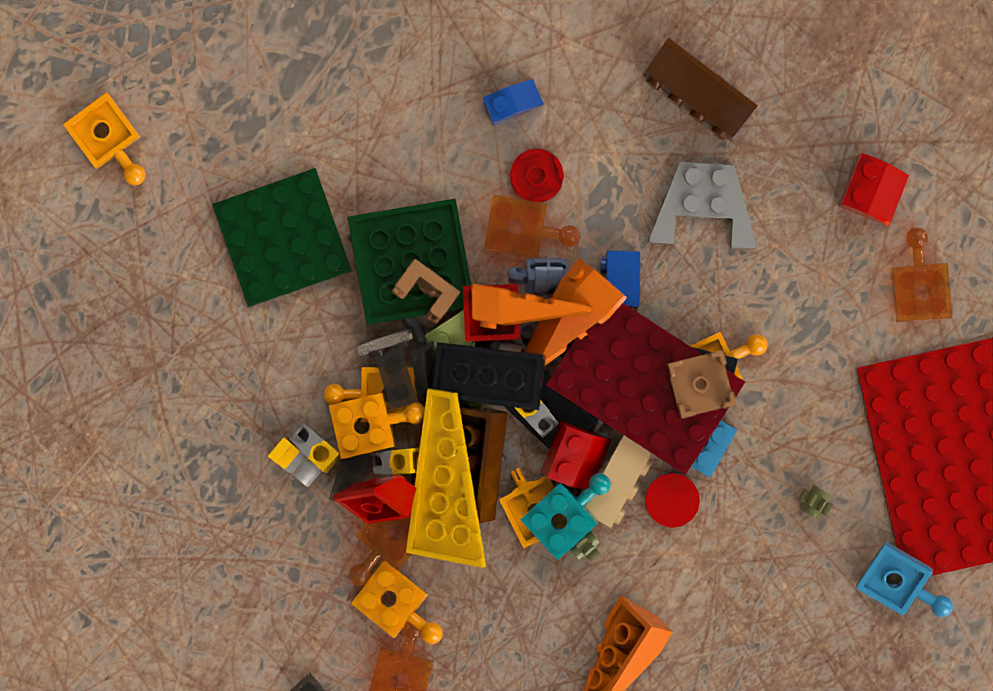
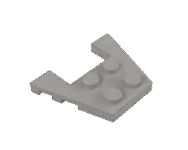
M679 162L649 237V243L674 244L675 216L731 219L730 248L756 249V242L735 165Z

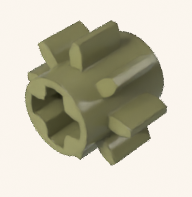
M814 485L810 491L803 489L798 498L803 503L800 510L816 519L819 518L821 513L827 516L833 507V504L828 502L831 495Z
M589 531L570 551L580 562L586 557L591 562L600 554L596 548L601 545V542Z

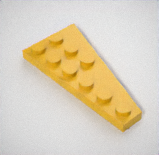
M427 389L415 480L416 492L411 510L406 553L484 568L486 563L458 395L455 392Z

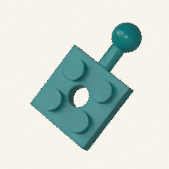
M597 473L590 478L589 487L577 498L563 483H560L520 520L558 561L599 523L585 508V505L595 495L606 494L611 488V481L607 475ZM555 514H563L566 517V527L557 528L553 525L552 518Z

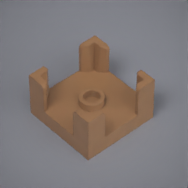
M415 259L395 285L392 293L400 299H404L415 283L420 285L419 288L424 293L437 298V301L426 314L430 321L437 324L457 298L460 291Z
M723 350L666 364L679 418L737 405L734 392L730 389Z

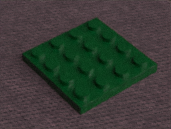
M316 168L212 204L249 308L352 272Z
M456 198L347 217L366 326L426 316L437 298L424 293L417 283L413 285L404 299H400L392 293L395 285L415 259L460 291L446 312L464 309L463 286L472 285Z

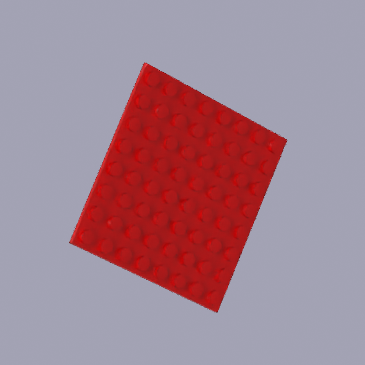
M993 337L857 367L896 547L933 569L931 576L992 563Z

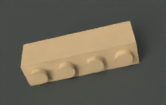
M624 435L621 436L602 471L611 481L610 490L604 495H595L585 505V508L597 521L610 528L614 523L619 525L626 510L622 509L625 501L633 499L639 488L635 484L640 475L645 476L652 464L648 460L651 453Z

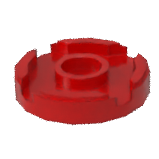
M540 148L529 149L518 155L512 163L510 170V183L516 195L524 201L534 204L547 202L554 198L560 191L564 180L563 167L559 159L549 151Z
M668 473L657 477L651 482L646 491L645 504L649 515L654 521L662 526L675 528L684 526L694 518L699 509L700 497L698 489L690 479L681 474Z

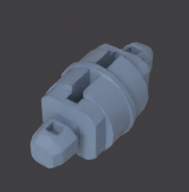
M548 256L526 259L524 269L522 267L508 269V282L519 285L525 283V291L532 292L533 294L544 293L548 295L549 293H554L560 280L570 269L568 259L549 258Z

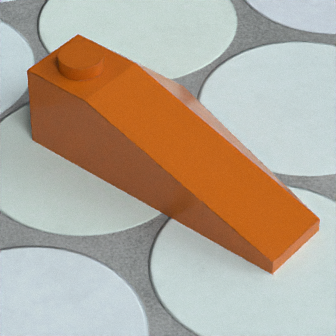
M579 258L562 277L551 299L592 307L591 313L540 320L524 352L546 355L545 365H547L566 350L567 344L576 337L581 340L587 335L586 330L595 323L599 322L602 324L608 320L627 297L595 269Z
M473 284L472 319L480 321V326L496 329L497 324L506 326L589 314L592 310V307L556 299L548 300L531 294L521 295L510 290Z
M620 596L606 618L604 627L607 628L602 644L598 643L596 652L599 655L595 668L590 669L583 691H625L660 654L673 631L653 613L626 597Z

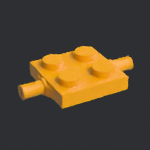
M519 467L516 471L520 479H518L514 470L509 472L517 487L510 494L500 498L499 501L524 549L540 541L520 519L554 489V486L546 476L535 481H526ZM558 513L553 516L552 523L557 528H564L567 525V519L563 514Z

